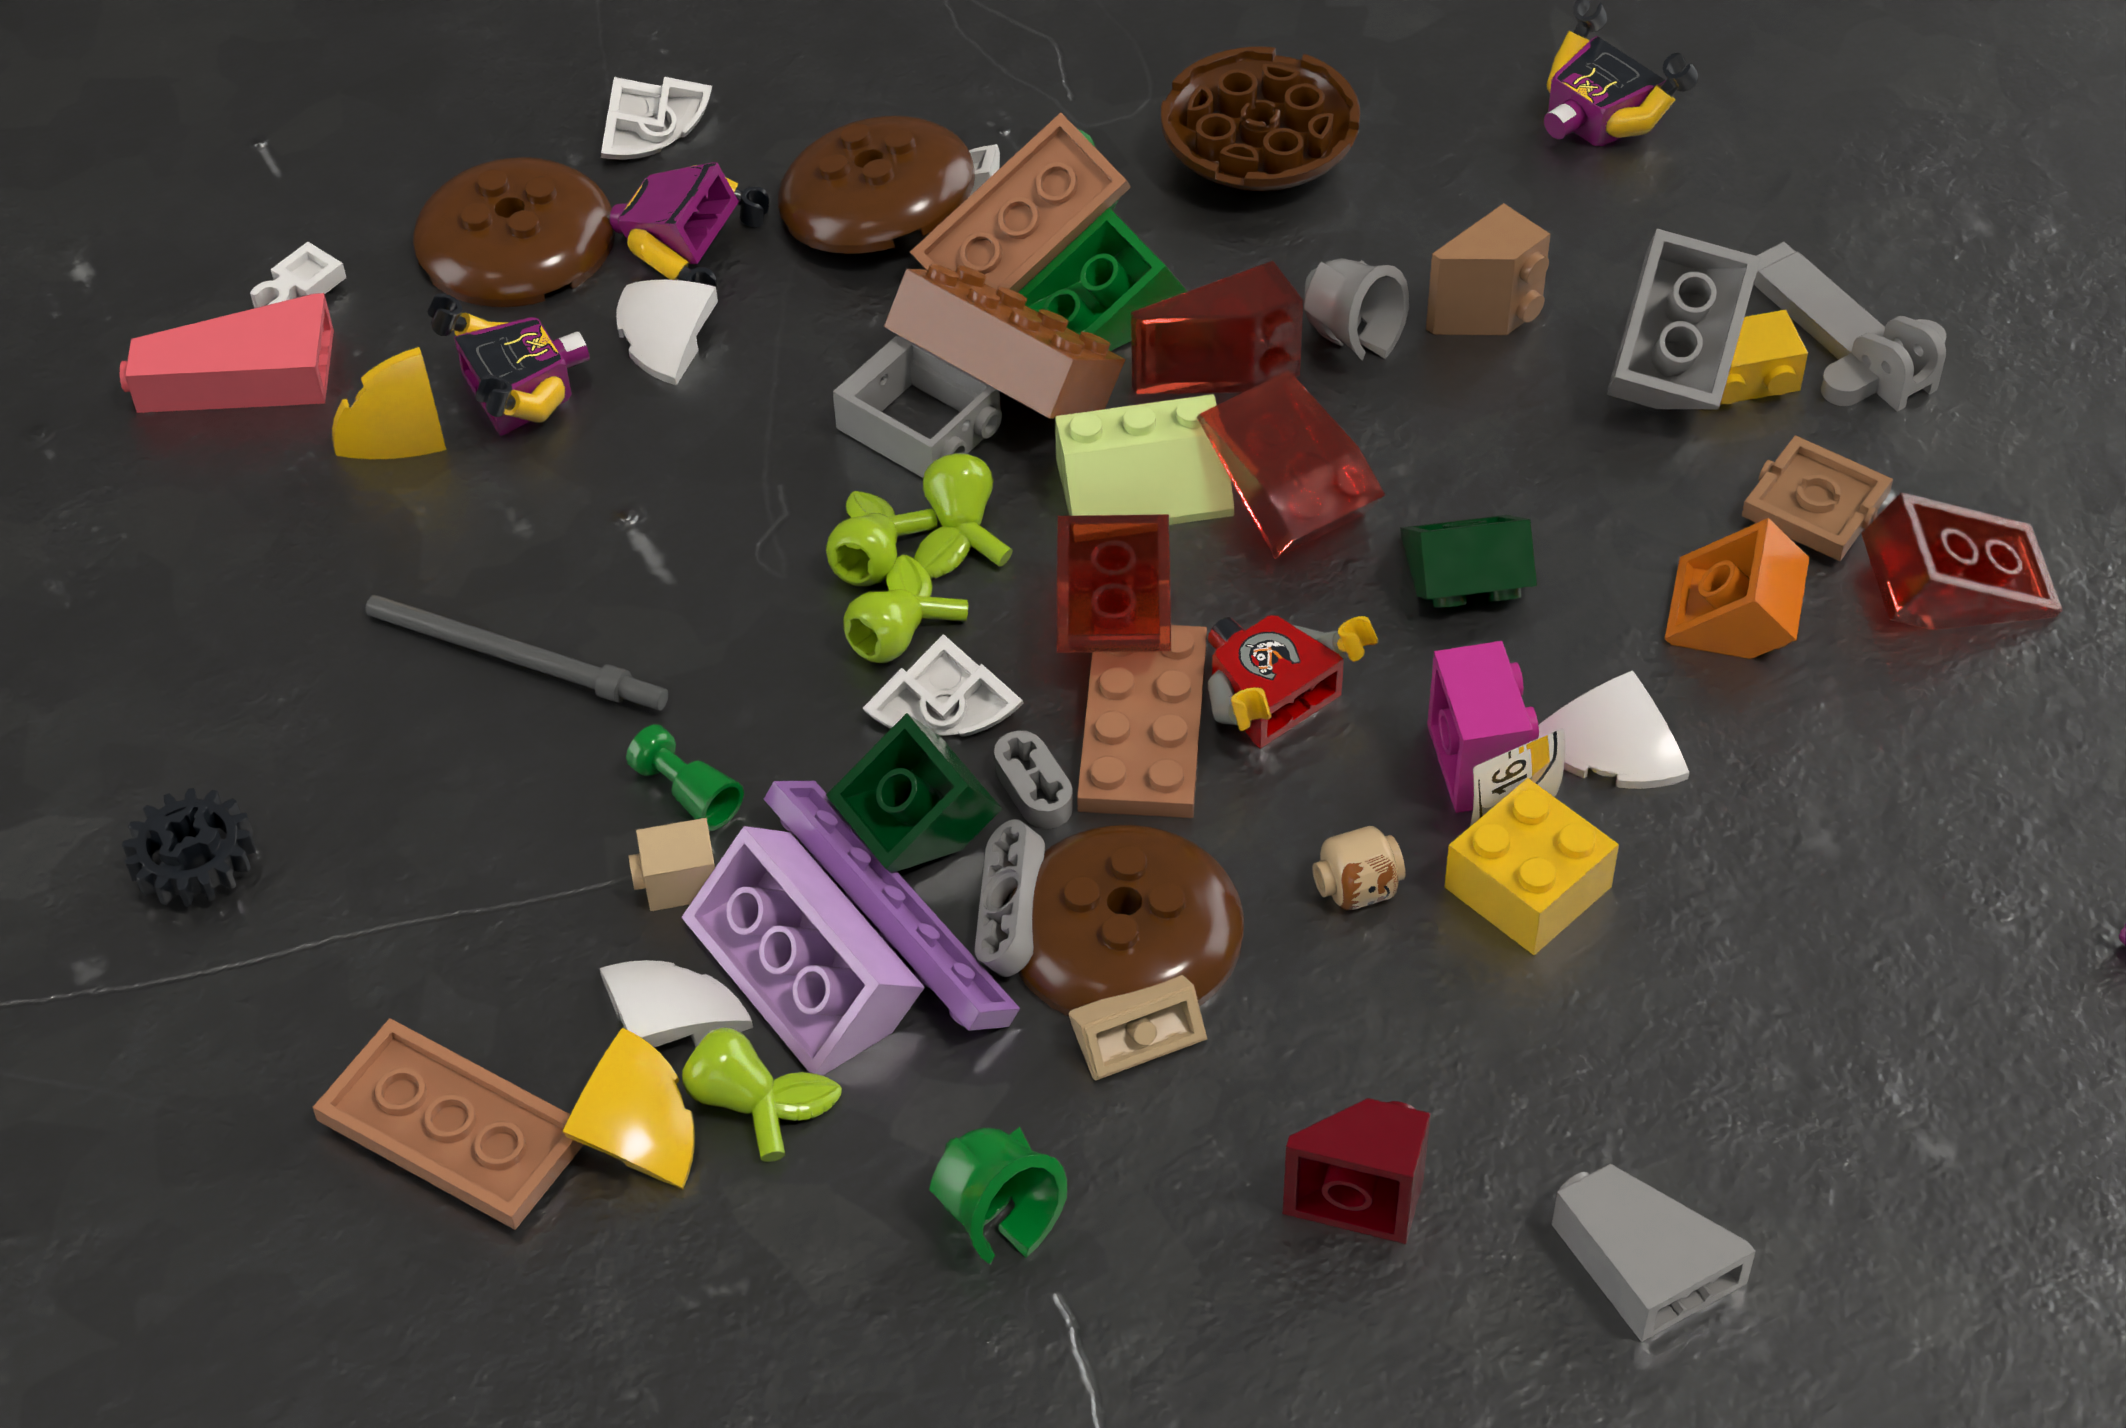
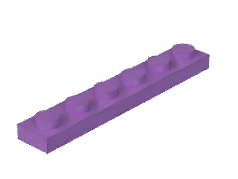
M774 781L764 800L780 817L781 825L787 831L797 836L812 853V858L817 864L828 872L843 888L850 902L862 910L880 930V936L891 947L897 949L913 967L917 979L930 987L949 1008L951 1017L958 1024L967 1028L968 1031L1009 1027L1020 1010L1019 1006L897 871L891 873L884 868L828 799L827 793L817 782Z

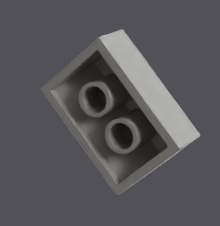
M1656 229L1646 252L1606 395L1655 409H1718L1761 257Z

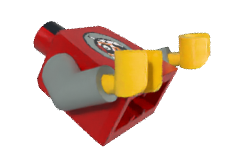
M1275 615L1265 617L1247 630H1244L1230 617L1219 620L1208 634V642L1216 649L1212 655V676L1208 681L1213 717L1222 724L1238 725L1239 730L1245 731L1256 746L1260 749L1342 695L1343 658L1349 657L1351 661H1359L1365 653L1363 646L1375 645L1379 642L1369 618L1365 616L1351 618L1344 622L1338 628V631L1321 632L1292 625Z

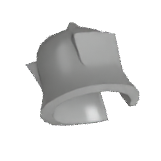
M1343 258L1327 261L1326 263L1320 262L1318 267L1309 273L1305 282L1304 309L1307 319L1321 336L1337 345L1343 346L1344 344L1348 346L1362 361L1366 352L1361 345L1386 359L1399 340L1409 312L1407 281L1403 273L1391 265L1370 266L1362 260L1357 262ZM1361 321H1363L1366 326L1358 336L1357 328Z

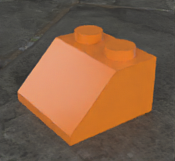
M1769 518L1681 556L1665 640L1673 646L1748 659L1755 658L1774 649L1783 648L1789 643L1796 641L1809 556Z

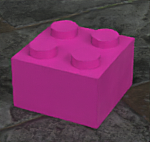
M1503 641L1434 651L1427 725L1455 813L1473 810V768L1539 738L1536 712L1532 706L1525 707L1522 699L1524 686L1520 666L1517 662H1509Z

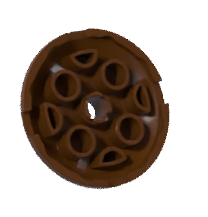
M1276 47L1230 49L1212 54L1193 63L1172 81V90L1166 100L1162 101L1161 106L1162 131L1173 154L1187 168L1209 181L1229 188L1246 191L1288 189L1310 182L1327 173L1340 163L1350 151L1356 140L1360 124L1358 98L1349 82L1338 71L1325 62L1307 54H1303L1301 60L1276 55Z
M881 116L863 119L846 124L823 135L796 157L780 183L778 208L781 218L788 225L790 234L795 239L812 248L845 254L886 250L895 247L893 242L895 238L918 229L924 236L932 232L971 194L975 181V168L967 146L956 134L941 125L925 119L908 116Z
M531 157L493 160L471 167L454 176L427 200L420 211L414 230L413 243L418 264L430 275L434 286L458 300L488 307H518L544 302L545 293L559 289L567 284L572 289L578 287L589 279L605 262L615 238V231L610 223L612 207L603 191L594 181L578 170L564 164Z
M1112 825L1079 832L1061 840L1044 851V859L1038 872L1033 897V955L1018 974L1027 987L1040 1000L1068 1017L1069 1011L1101 999L1148 988L1181 975L1194 984L1198 1004L1201 1006L1225 984L1231 976L1241 954L1244 915L1239 894L1223 867L1209 853L1177 834L1139 825ZM1016 887V888L1013 890V893H1012V895H1011L1010 900H1011L1012 897L1014 896V894H1015V892H1016V890H1017L1018 887Z

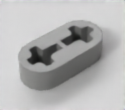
M1014 731L1002 736L995 744L994 749L995 772L1023 818L1030 825L1042 829L1056 828L1067 822L1073 810V789L1069 779L1044 742L1036 734L1028 731ZM1019 755L1023 761L1030 760V770L1026 771L1020 760L1017 758L1011 759V757ZM1041 788L1047 799L1050 801L1057 800V802L1048 804L1045 799L1037 800V789Z

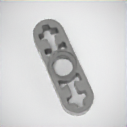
M1018 819L1009 820L999 826L987 843L976 931L975 955L977 959L1002 977H1009L1018 973L1026 966L1033 955V897L1045 850L1043 838ZM1018 887L1012 899L1003 906L1007 897Z

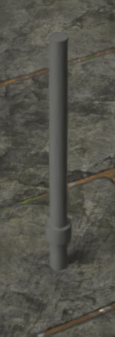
M372 595L366 604V614L368 616L595 689L597 696L617 703H621L626 699L650 708L662 710L668 700L667 689L631 677L630 671L606 664L603 668L378 595Z

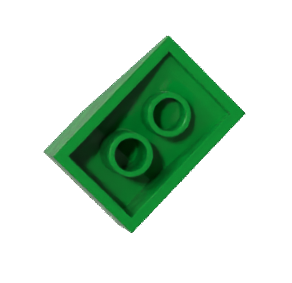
M1107 208L1018 292L1027 298L1025 306L1037 312L1040 309H1044L1061 315L1069 321L1066 328L1079 335L1081 332H1088L1107 340L1110 343L1109 351L1153 331L1190 296V293L1166 265L1110 208Z

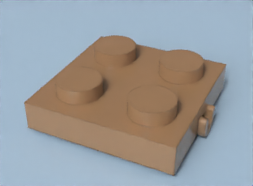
M1795 435L1775 462L1767 460L1763 465L1759 475V483L1744 501L1742 517L1755 523L1769 518L1790 539L1841 561L1863 529L1867 530L1869 528L1871 519L1875 520L1878 509L1890 494L1893 479Z

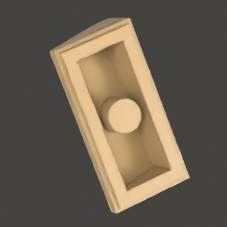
M1183 975L1148 988L1101 999L1069 1011L1071 1025L1091 1076L1095 1081L1207 1040L1194 984Z

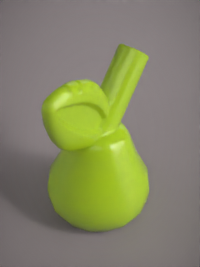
M969 454L945 455L931 463L924 473V495L933 507L942 527L931 532L920 543L914 559L926 569L930 579L942 577V575H946L954 570L965 559L971 546L999 567H1002L1012 555L1013 550L980 526L985 507L992 493L993 476L986 463Z
M853 491L849 495L845 506L850 518L839 523L828 537L826 545L828 563L839 578L851 585L867 587L881 583L896 562L897 537L936 529V513L930 508L895 515L891 505L881 497L866 492Z
M903 554L896 558L893 568L886 575L889 591L867 592L850 602L843 617V629L849 644L862 658L870 662L888 663L901 656L907 650L913 634L922 619L966 621L968 616V600L931 597L932 582L928 572L914 558Z
M721 1027L711 1030L695 1048L682 1070V1084L686 1093L694 1100L705 1105L724 1107L745 1114L752 1113L760 1158L764 1162L777 1161L785 1156L778 1118L794 1121L815 1118L832 1108V1105H835L842 1094V1088L838 1083L814 1073H790L773 1080L772 1075L759 1059L750 1040L734 1028Z

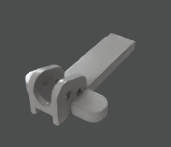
M1785 242L1757 255L1761 258L1754 285L1782 310H1787L1789 316L1838 359L1828 365L1823 374L1821 394L1828 402L1838 406H1851L1877 393L1898 412L1906 407L1908 396L1923 389L1930 395L1938 390L1946 358V332L1941 325L1931 320H1913L1905 316H1898L1888 321L1886 326H1883L1798 251L1793 250Z

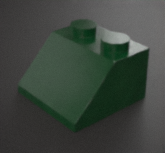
M1500 515L1400 527L1401 539L1416 594L1425 599H1433L1434 607L1467 604V594L1488 592L1489 601L1521 598V588L1537 586L1531 519Z
M908 713L826 794L828 799L884 868L891 873L963 850L1002 810L1000 805L938 734Z

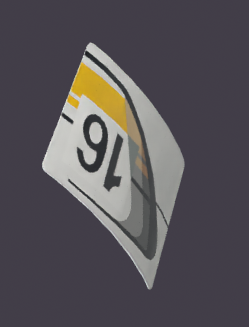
M1563 728L1473 768L1474 803L1470 826L1527 778L1552 796H1556L1564 771L1565 730Z

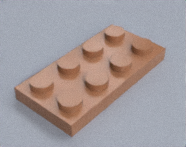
M1060 112L915 246L910 253L926 270H928L930 264L943 266L952 271H956L957 266L962 265L986 276L985 284L996 290L998 287H1003L1018 292L1107 208L1125 194L1131 186L1115 167Z
M1096 621L1077 796L1078 812L1193 818L1207 648V627Z
M391 1018L387 1020L312 1107L316 1119L320 1123L514 1230L517 1229L584 1145L566 1137L562 1132L571 1114Z

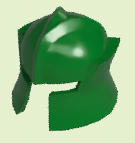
M1020 1127L1011 1134L1000 1129L979 1128L969 1131L959 1138L950 1139L945 1145V1153L941 1157L932 1176L929 1190L942 1202L947 1212L962 1223L969 1233L973 1247L989 1265L992 1263L995 1254L983 1235V1228L1013 1199L1015 1207L999 1224L998 1230L1027 1258L1046 1238L1063 1210L1067 1199V1178L1064 1167L1056 1158L1032 1151Z

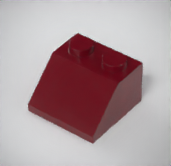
M1367 1098L1290 1135L1286 1145L1282 1214L1406 1244L1424 1180L1431 1113L1416 1110L1411 1105L1399 1101L1382 1102Z

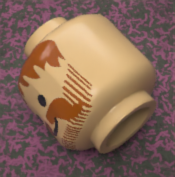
M1367 826L1326 839L1321 847L1320 861L1313 863V875L1322 897L1331 895L1341 909L1348 911L1394 897L1399 881L1405 878V864L1395 838L1392 835L1385 836L1374 826Z

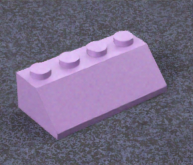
M743 826L681 917L809 1073L823 1076L892 1034L925 988L791 832Z

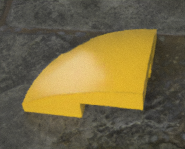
M420 347L395 355L369 370L361 377L364 387L356 395L353 405L349 407L348 400L343 399L334 417L332 441L336 456L355 459H397L446 450Z
M622 1028L595 1068L562 1132L570 1139L622 1160L627 1167L682 1190L684 1189L693 1161L695 1131L693 1114L690 1110L685 1109L682 1096L676 1085L680 1079L672 1066L650 1043Z

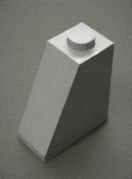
M1612 1164L1592 1174L1581 1172L1572 1176L1557 1192L1552 1226L1641 1342L1741 1288L1748 1282L1756 1252L1748 1241Z

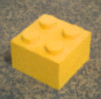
M1527 778L1449 844L1444 888L1532 955H1535L1612 887L1619 844Z

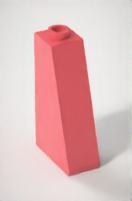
M310 294L133 338L130 343L128 361H121L120 363L122 390L131 393L137 413L325 404L334 334L325 294Z

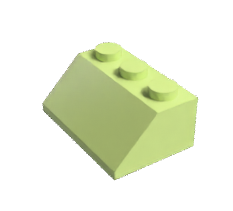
M1214 394L1055 416L1056 461L1074 538L1234 516V501L1225 432Z

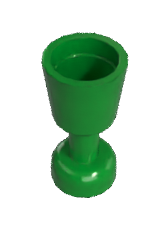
M653 724L641 730L631 741L627 749V764L641 775L653 776L661 772L673 782L671 789L673 797L695 820L707 818L709 831H715L726 825L738 812L743 802V786L702 761H693L686 764L675 755L676 743L674 737L661 725Z

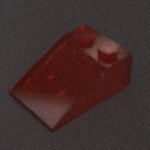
M1270 261L1131 312L1133 390L1136 394L1255 393L1300 376L1303 299L1277 265Z
M1290 371L1216 405L1197 416L1199 423L1275 559L1366 514L1385 496L1360 448Z
M1901 492L1861 533L1889 620L1931 630L2054 618L2063 611L2031 524Z
M1169 514L1058 516L1057 653L1171 651Z

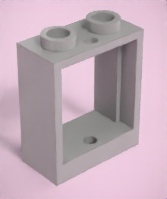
M898 334L833 391L836 428L922 478L927 467L938 458L950 454H968L984 438L987 439L996 432L1002 419L999 390ZM911 385L960 412L931 439L882 412Z

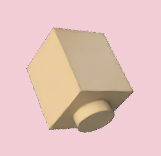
M707 818L636 830L640 853L628 855L634 890L646 888L650 911L690 905L715 869Z

